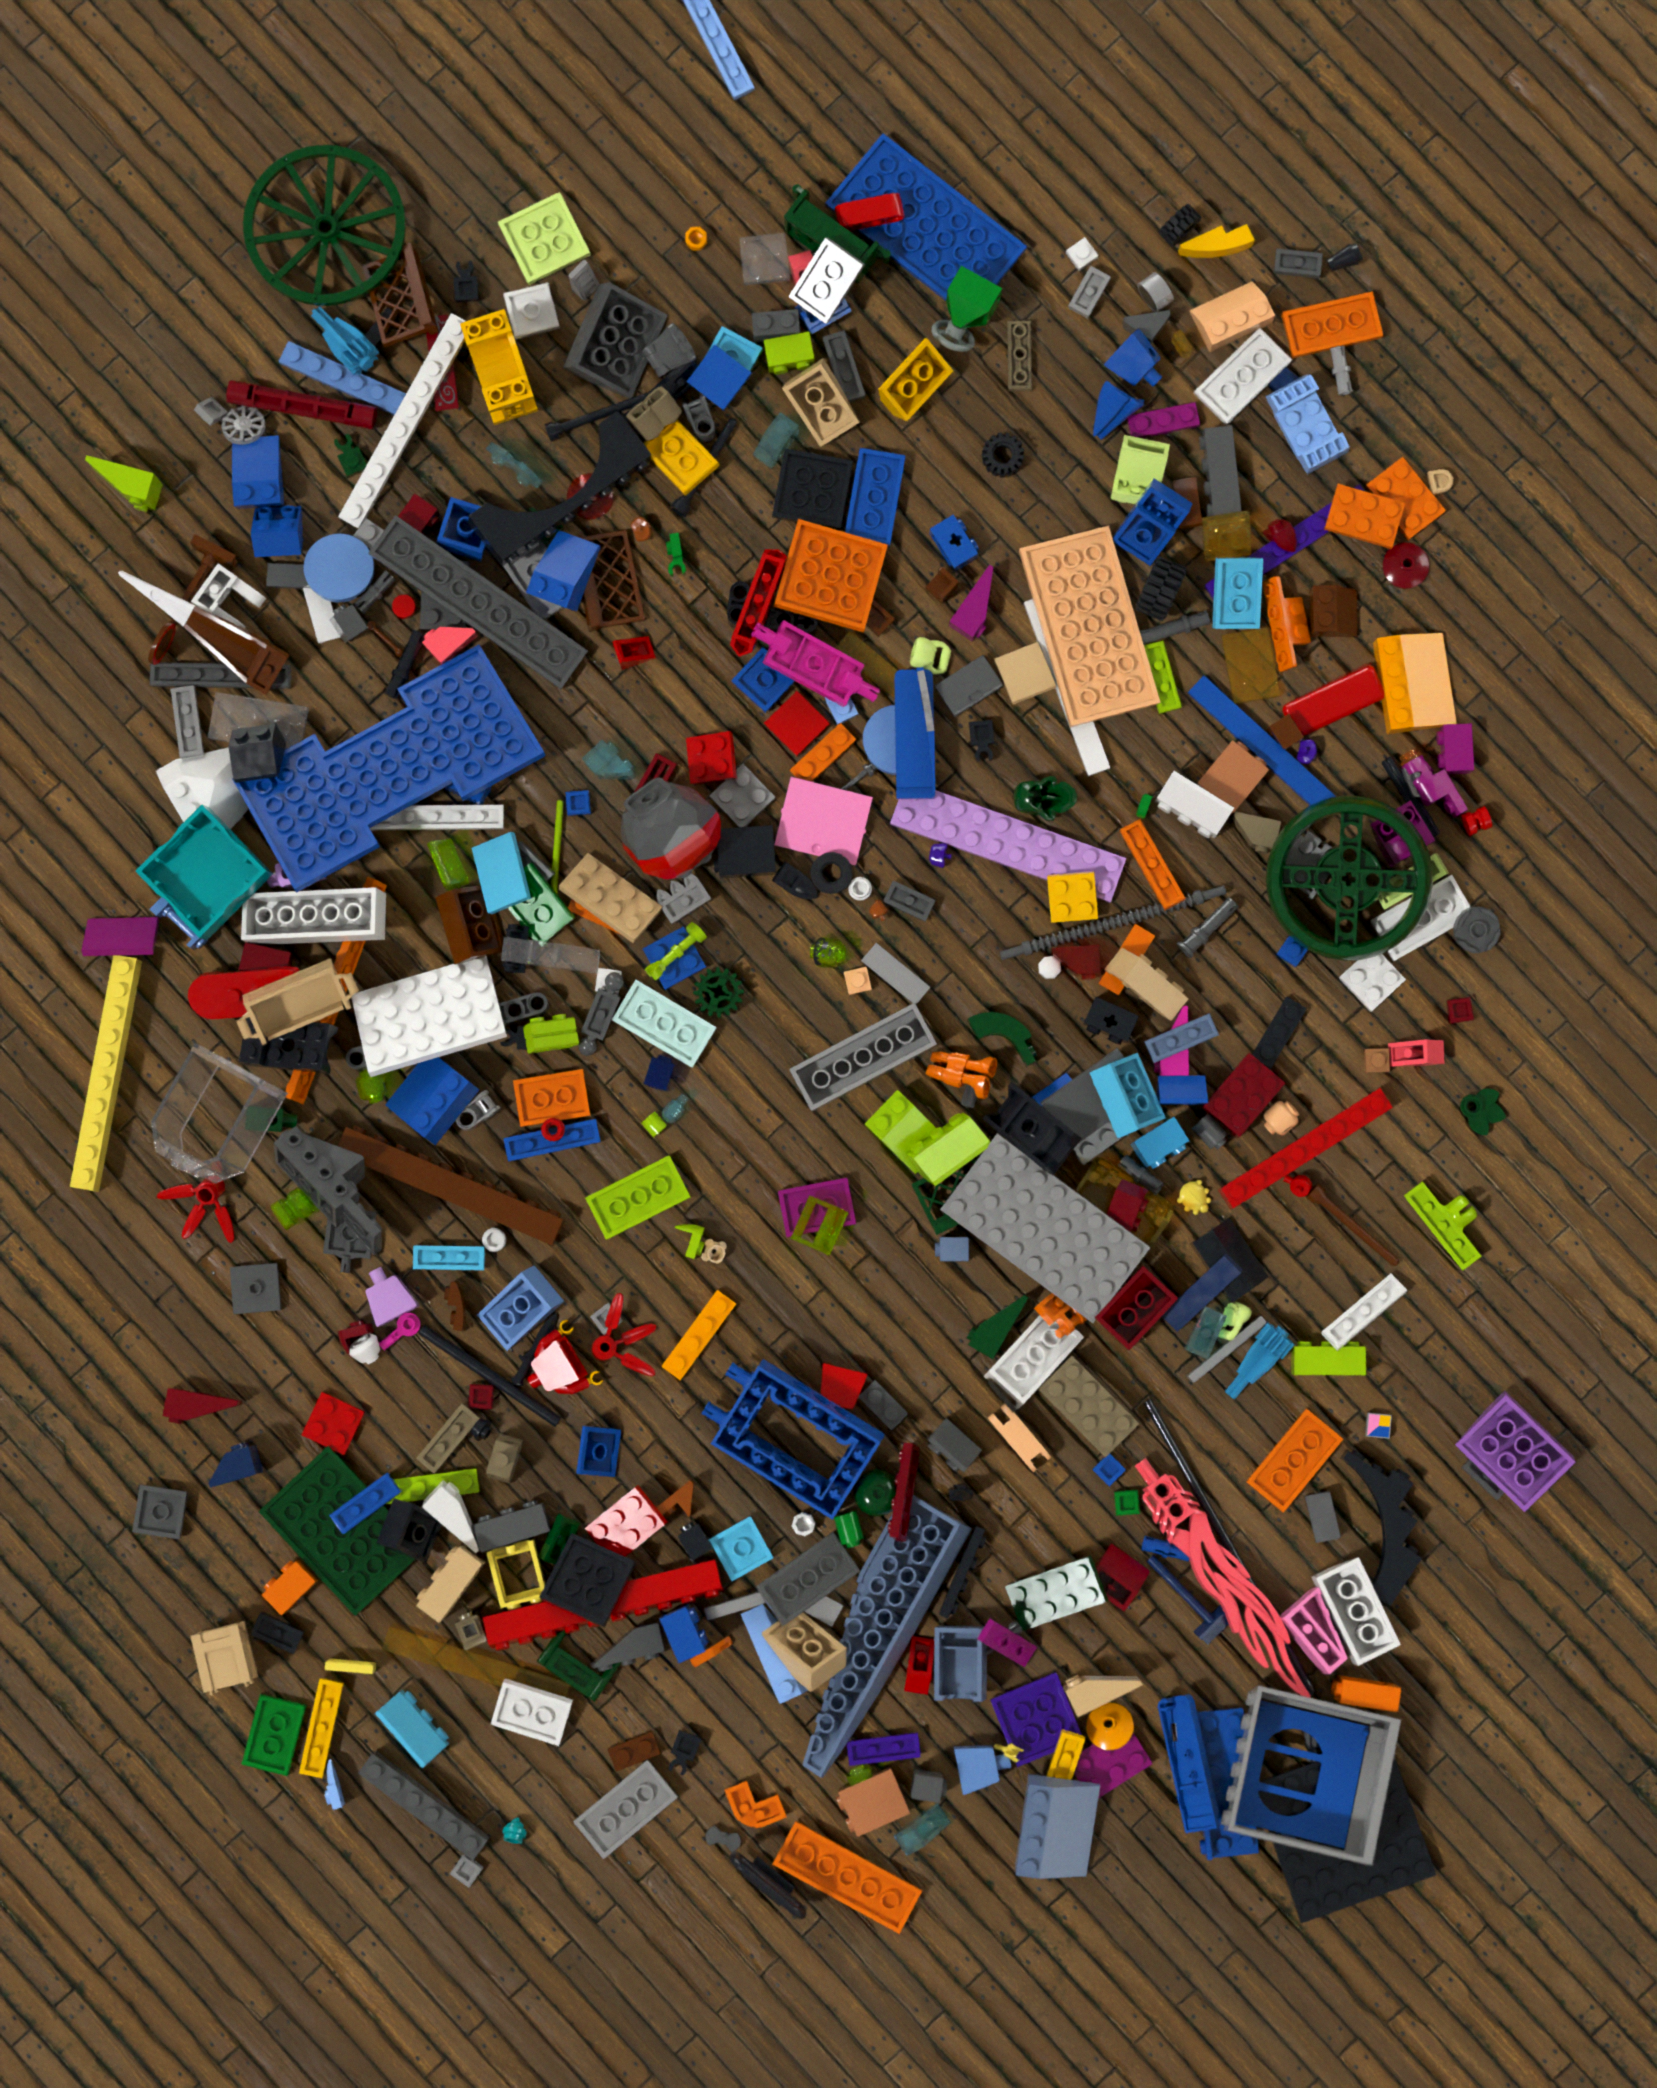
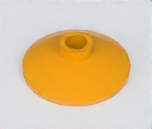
M1106 1703L1090 1713L1086 1723V1731L1091 1742L1098 1748L1116 1750L1126 1745L1131 1739L1134 1731V1722L1131 1714L1125 1707L1117 1703ZM1106 1721L1113 1722L1110 1728L1104 1726Z

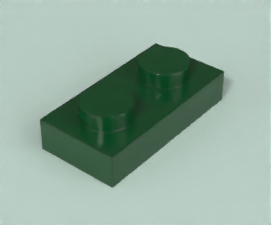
M558 1513L538 1557L556 1565L571 1533L576 1534L580 1522Z

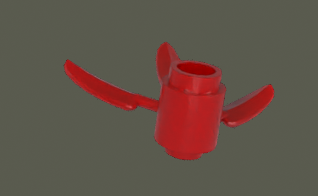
M216 1175L207 1176L197 1188H193L192 1184H185L162 1190L157 1194L158 1199L164 1200L192 1197L196 1193V1198L200 1205H194L182 1230L183 1239L188 1238L201 1222L206 1213V1210L203 1208L204 1205L215 1203L216 1209L214 1211L221 1229L229 1243L234 1241V1229L227 1208L225 1206L221 1207L218 1201L225 1191V1183L220 1177Z
M617 1293L606 1317L605 1326L608 1327L606 1336H600L593 1342L591 1352L597 1360L607 1361L615 1356L621 1359L622 1365L650 1377L654 1376L655 1370L646 1362L630 1353L621 1355L616 1352V1345L623 1342L625 1345H630L656 1330L655 1324L642 1325L622 1333L621 1339L614 1341L610 1335L612 1329L618 1327L624 1298L621 1293ZM606 1343L609 1346V1350L607 1352L601 1351V1344Z

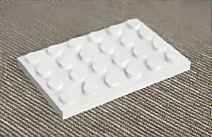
M487 956L462 964L448 965L357 992L351 997L370 1077L507 1037Z

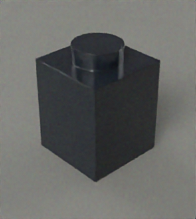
M690 1522L680 1528L682 1533L678 1535V1538L692 1561L713 1549L699 1523L694 1525L693 1522Z

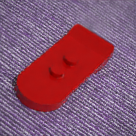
M279 966L260 970L222 973L219 971L206 972L196 977L190 985L188 1001L191 1008L201 1017L207 1019L239 1018L247 1012L243 1003L244 994L300 970L297 967Z

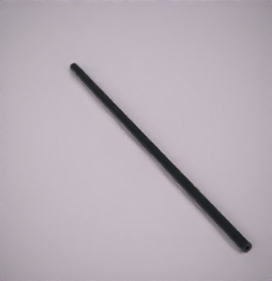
M1149 1399L1143 1403L1202 1509L1207 1514V1518L1224 1548L1249 1573L1152 1399ZM1249 1573L1250 1578L1247 1580L1257 1587L1255 1581ZM1290 1643L1285 1644L1287 1655L1294 1670L1310 1696L1315 1694L1317 1691Z

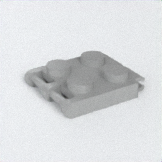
M1308 831L1304 837L1300 835L1289 852L1286 864L1316 865L1320 857L1332 847L1325 843L1322 849H1320L1318 845L1322 840ZM1298 870L1295 872V879L1298 882H1305L1308 879V874L1304 870ZM1327 871L1320 872L1318 876L1320 882L1324 883L1330 873ZM1299 888L1309 895L1307 898L1310 900L1316 894L1315 888H1311L1312 892L1307 888Z

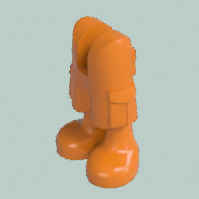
M942 1051L932 1052L930 1060L938 1065L946 1066V1068L928 1065L926 1075L958 1088L964 1086V1084L970 1085L974 1088L977 1098H987L990 1091V1080L988 1077L993 1078L996 1073V1058L986 1057L983 1060H971L970 1055L957 1052L951 1054ZM972 1070L979 1072L982 1075L967 1074L966 1072Z

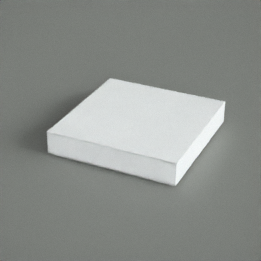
M549 283L503 293L515 340L560 329Z

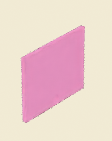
M791 777L784 807L781 809L782 815L774 845L816 856L835 852L842 854L848 859L850 864L856 865L863 835L866 833L865 827L873 797Z

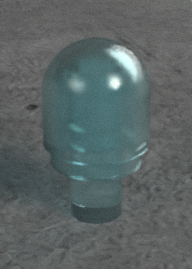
M682 1093L676 1101L674 1099L669 1101L661 1112L662 1119L667 1123L678 1121L684 1113L685 1108L683 1106L689 1098Z

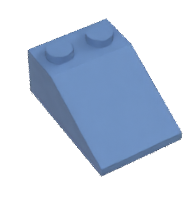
M532 1266L522 1271L477 1316L505 1350L508 1351L552 1314L564 1300L539 1270Z

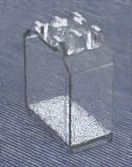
M194 1043L151 1120L156 1153L171 1159V1165L175 1168L185 1171L194 1177L206 1178L213 1183H218L241 1174L248 1166L288 1093L224 1057ZM220 1067L253 1085L254 1089L216 1157L204 1161L183 1148L181 1133L216 1070Z

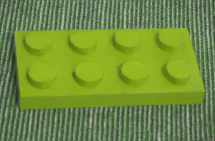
M670 1155L585 1197L606 1240L691 1198Z

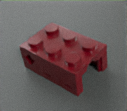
M1248 1053L1211 1095L1208 1103L1204 1104L1201 1109L1219 1119L1232 1131L1231 1134L1235 1138H1239L1284 1086L1285 1082L1251 1053Z

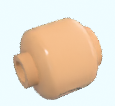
M1277 1101L1264 1113L1266 1120L1264 1126L1272 1135L1277 1133L1284 1136L1298 1124L1299 1113L1289 1101L1285 1103Z

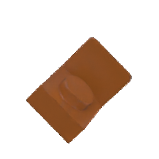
M690 1480L656 1508L659 1512L668 1517L677 1510L675 1504L678 1503L690 1518L694 1482Z

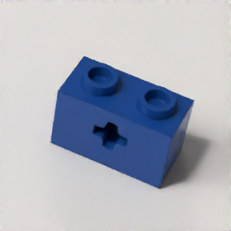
M954 514L930 528L929 535L953 573L976 560L978 557L977 551L979 550L973 538L969 539L965 531L967 528L960 518L957 520ZM953 538L955 541L960 540L958 547L956 544L951 545Z

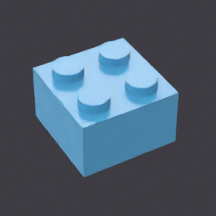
M1175 1117L1130 1145L1143 1166L1146 1168L1151 1166L1154 1169L1167 1161L1164 1156L1171 1153L1173 1157L1187 1148L1185 1143L1189 1139Z

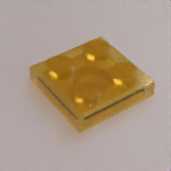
M1248 511L1202 518L1203 555L1205 562L1213 561L1216 558L1251 555L1250 515Z

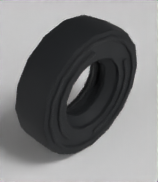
M835 852L824 853L817 857L810 871L811 880L815 887L827 894H835L845 890L850 884L853 875L852 866L848 859L842 854ZM828 864H835L840 869V878L835 882H828L823 877V869Z

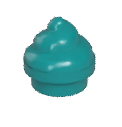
M514 1818L503 1828V1840L509 1843L521 1844L523 1839L526 1838L527 1831L524 1829V1825L520 1822L519 1818Z

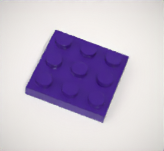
M1056 1672L990 1699L1008 1745L1012 1743L1023 1750V1752H1019L1016 1756L1019 1760L1015 1762L1017 1767L1053 1753L1062 1729L1082 1735Z

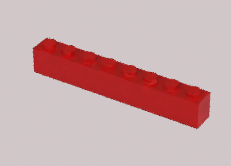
M1378 1088L1219 1188L1218 1191L1231 1210L1393 1107L1381 1088Z

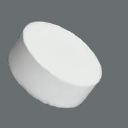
M498 1228L488 1229L482 1237L484 1247L492 1252L502 1250L507 1241L505 1233Z

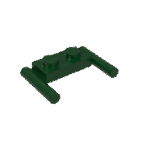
M565 1630L556 1632V1637L551 1639L536 1662L575 1690L596 1702L622 1663L612 1664V1669L605 1670L602 1676H599L558 1647L566 1633Z

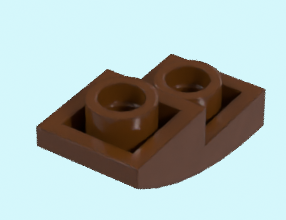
M1196 477L1174 480V491L1193 503L1190 512L1179 525V529L1203 526Z
M451 1281L450 1286H446L444 1300H448L447 1305L456 1306V1311L452 1310L450 1325H454L453 1330L465 1331L466 1311L463 1294L458 1282Z

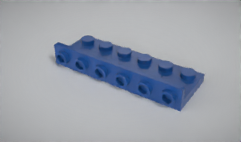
M1243 1708L1197 1712L1220 1814L1218 1817L1220 1828L1203 1830V1840H1199L1201 1855L1205 1854L1207 1860H1212V1858L1257 1854L1259 1853L1257 1838L1224 1831V1825H1221L1223 1810H1228L1229 1801H1226L1228 1786H1233L1234 1777H1231L1233 1762H1238L1239 1753H1236L1237 1741L1239 1738H1243L1244 1729H1241L1244 1715ZM1235 1822L1236 1825L1256 1829L1254 1826Z

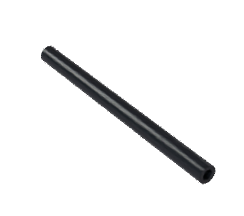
M426 1324L421 1328L418 1334L554 1427L559 1423L562 1418L561 1416Z

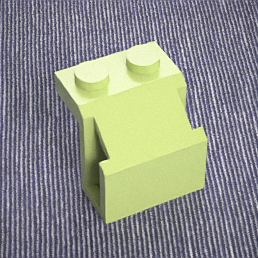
M1124 435L1111 499L1121 503L1135 504L1153 478L1162 483L1170 444Z

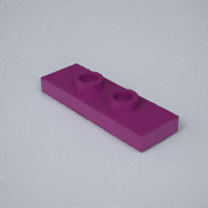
M992 1619L988 1620L977 1638L982 1643L1023 1667L1026 1666L1037 1648L1031 1642Z

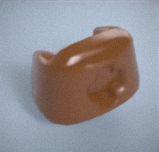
M636 517L630 524L636 540L640 542L650 539L652 536L650 523L643 517Z
M875 900L869 913L872 919L880 918L881 921L886 920L884 915L888 909L881 900Z

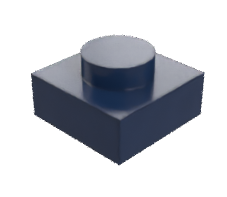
M1284 367L1269 386L1276 391L1299 378L1287 367Z

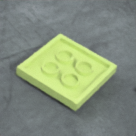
M560 192L498 221V225L528 285L591 255Z

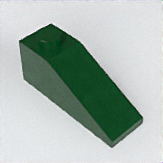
M1023 1295L979 1324L977 1328L973 1326L966 1339L970 1340L968 1346L993 1359L1028 1297Z

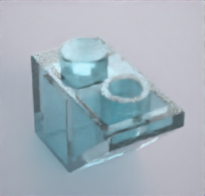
M601 740L582 758L583 763L599 779L633 780L635 778L633 772L635 767L626 758L622 761L618 757L617 753L619 751L610 741L606 744Z

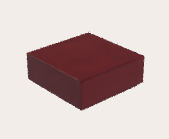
M1470 997L1446 1001L1449 1024L1474 1020Z
M470 1384L468 1408L493 1409L494 1385Z

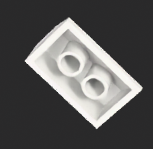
M1173 771L1155 800L1158 803L1157 807L1168 814L1173 812L1178 816L1177 819L1187 826L1190 824L1198 828L1197 832L1206 838H1210V836L1215 838L1234 809V807Z

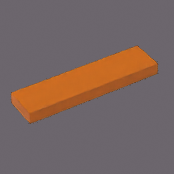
M1141 819L1121 828L1120 834L1164 911L1185 901L1184 894Z

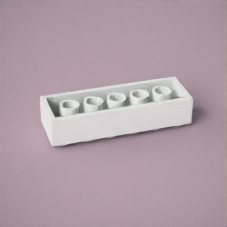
M378 888L299 891L297 893L295 891L254 893L242 905L241 940L256 945L385 940L386 893Z

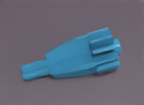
M321 306L312 310L313 314L311 316L325 330L322 335L331 351L353 375L356 373L361 375L362 370L367 372V369L374 366L373 362L378 359L376 355L379 351L358 329L338 317L334 320Z
M1267 1322L1256 1335V1342L1251 1346L1237 1370L1239 1375L1225 1392L1235 1400L1249 1382L1253 1384L1271 1369L1279 1358L1283 1360L1295 1345L1292 1340L1287 1338L1290 1334L1278 1325L1275 1328Z

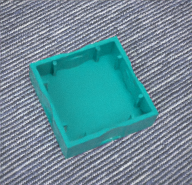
M202 804L182 823L172 838L160 846L135 871L159 896L164 898L173 907L176 914L199 938L208 940L273 875L235 833L209 807Z

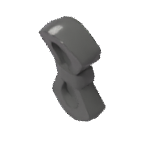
M712 1826L705 1835L709 1846L719 1843L726 1845L730 1852L736 1851L741 1845V1837L738 1832L728 1834L727 1832H722L716 1826Z

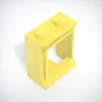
M535 1537L500 1546L486 1552L501 1608L507 1607V1610L520 1608L521 1603L530 1601L531 1604L543 1601L540 1599V1595L546 1582L538 1557ZM531 1551L540 1587L506 1596L497 1559Z

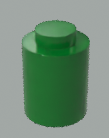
M856 1510L835 1516L834 1521L841 1545L846 1544L847 1548L860 1545V1540L864 1539V1535Z

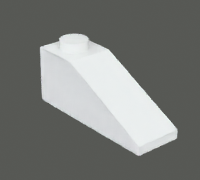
M442 1480L424 1500L422 1507L471 1550L477 1553L479 1551V1544L473 1523L459 1494L460 1491L451 1482L447 1484Z

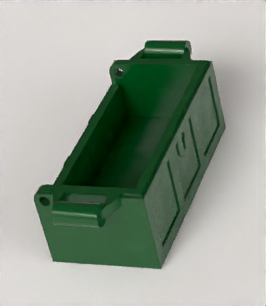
M799 184L793 185L792 195L796 201L784 215V229L787 234L813 253L817 252L824 239L828 237L865 264L855 280L856 284L860 283L878 258L885 264L890 262L891 252L888 249H884L878 241H875L869 247L864 241L810 203L808 190L802 189Z

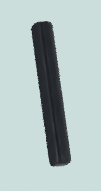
M1390 756L1384 759L1382 766L1406 803L1410 800L1412 801L1432 836H1438L1440 830L1421 800L1411 796L1402 770L1394 757Z

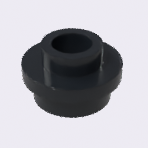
M480 1418L474 1424L471 1434L474 1435L475 1440H485L492 1432V1422L490 1420Z

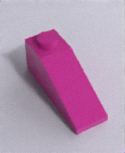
M1183 1006L1180 1009L1170 1030L1188 1023V1006ZM1188 1049L1154 1063V1073H1158V1076H1189Z

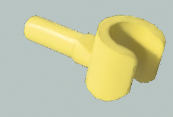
M1012 1743L1008 1746L994 1745L995 1750L1003 1752L1005 1757L1014 1762L1019 1761L1016 1758L1017 1754L1023 1752L1021 1748Z

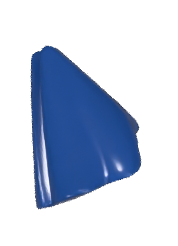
M1106 381L1098 397L1093 436H1098L1102 440L1129 416L1143 407L1144 400L1130 397L1113 386L1109 381Z

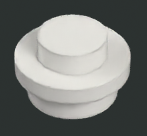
M857 877L850 882L848 891L853 899L862 901L870 896L872 886L866 878Z

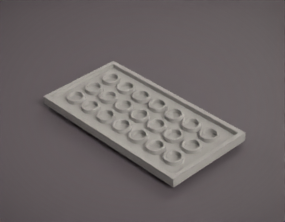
M998 1133L940 1209L1092 1323L1096 1320L1094 1317L1111 1301L1150 1249V1246L1059 1178L1044 1171Z

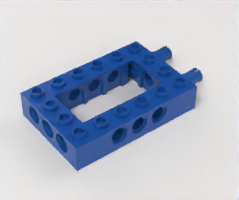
M762 1359L754 1373H749L732 1362L725 1376L743 1385L742 1388L744 1390L731 1411L725 1412L710 1401L702 1411V1415L719 1424L720 1429L711 1444L833 1520L885 1434L765 1359ZM769 1394L774 1403L785 1406L796 1413V1417L800 1418L801 1416L817 1426V1430L820 1431L822 1429L835 1437L838 1443L842 1445L850 1444L829 1480L748 1430Z

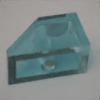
M780 412L765 431L753 456L772 469L783 455L784 449H787L799 434V425Z
M1204 1306L1183 1350L1208 1360L1227 1316Z
M936 1803L907 1823L893 1837L908 1856L925 1847L951 1822L938 1803Z

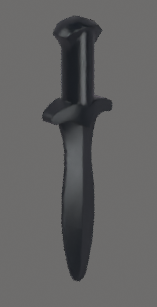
M553 1314L541 1327L530 1350L524 1356L519 1354L518 1357L523 1363L516 1375L511 1377V1381L515 1386L523 1385V1380L532 1367L531 1362L535 1359L534 1353L539 1341L553 1331L555 1327L556 1314Z

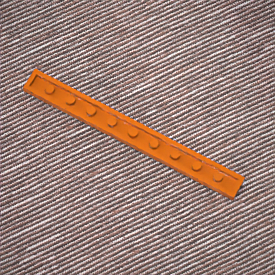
M367 877L362 888H378L385 892L387 885ZM366 941L342 942L334 963L337 974L352 973L353 976ZM341 978V983L344 987L345 992H347L348 988L345 984L344 979ZM339 1011L314 1022L334 1025ZM294 1070L286 1086L284 1097L304 1104L316 1072Z

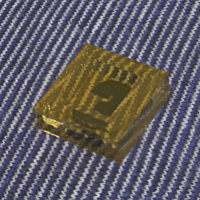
M1180 329L1173 334L1172 343L1180 356L1185 359L1191 355L1193 348Z

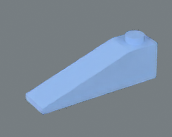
M763 1604L741 1613L779 1704L808 1691L792 1676L762 1636V1632L778 1620Z

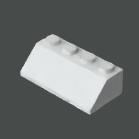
M1359 1557L1337 1564L1311 1576L1315 1586L1320 1588L1326 1609L1328 1608L1333 1624L1353 1664L1359 1666L1401 1645Z

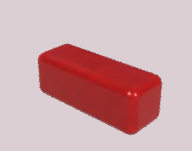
M1366 663L1286 703L1282 711L1284 716L1288 714L1291 716L1304 736L1384 699V689L1374 666Z

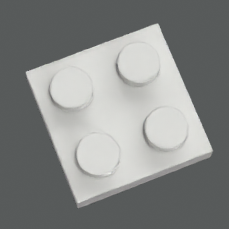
M1382 954L1368 959L1357 960L1339 977L1344 985L1370 1012L1406 980Z

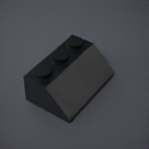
M1230 1218L1190 1243L1207 1270L1226 1253L1243 1270L1222 1290L1229 1303L1234 1302L1269 1277Z

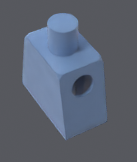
M992 1745L954 1746L963 1795L999 1782L998 1770L1011 1768L1010 1759L1005 1757L1004 1754L995 1756Z

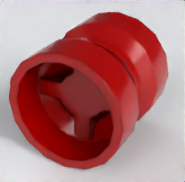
M1485 806L1477 808L1476 812H1467L1461 815L1463 826L1469 836L1477 834L1478 830L1492 828V820Z

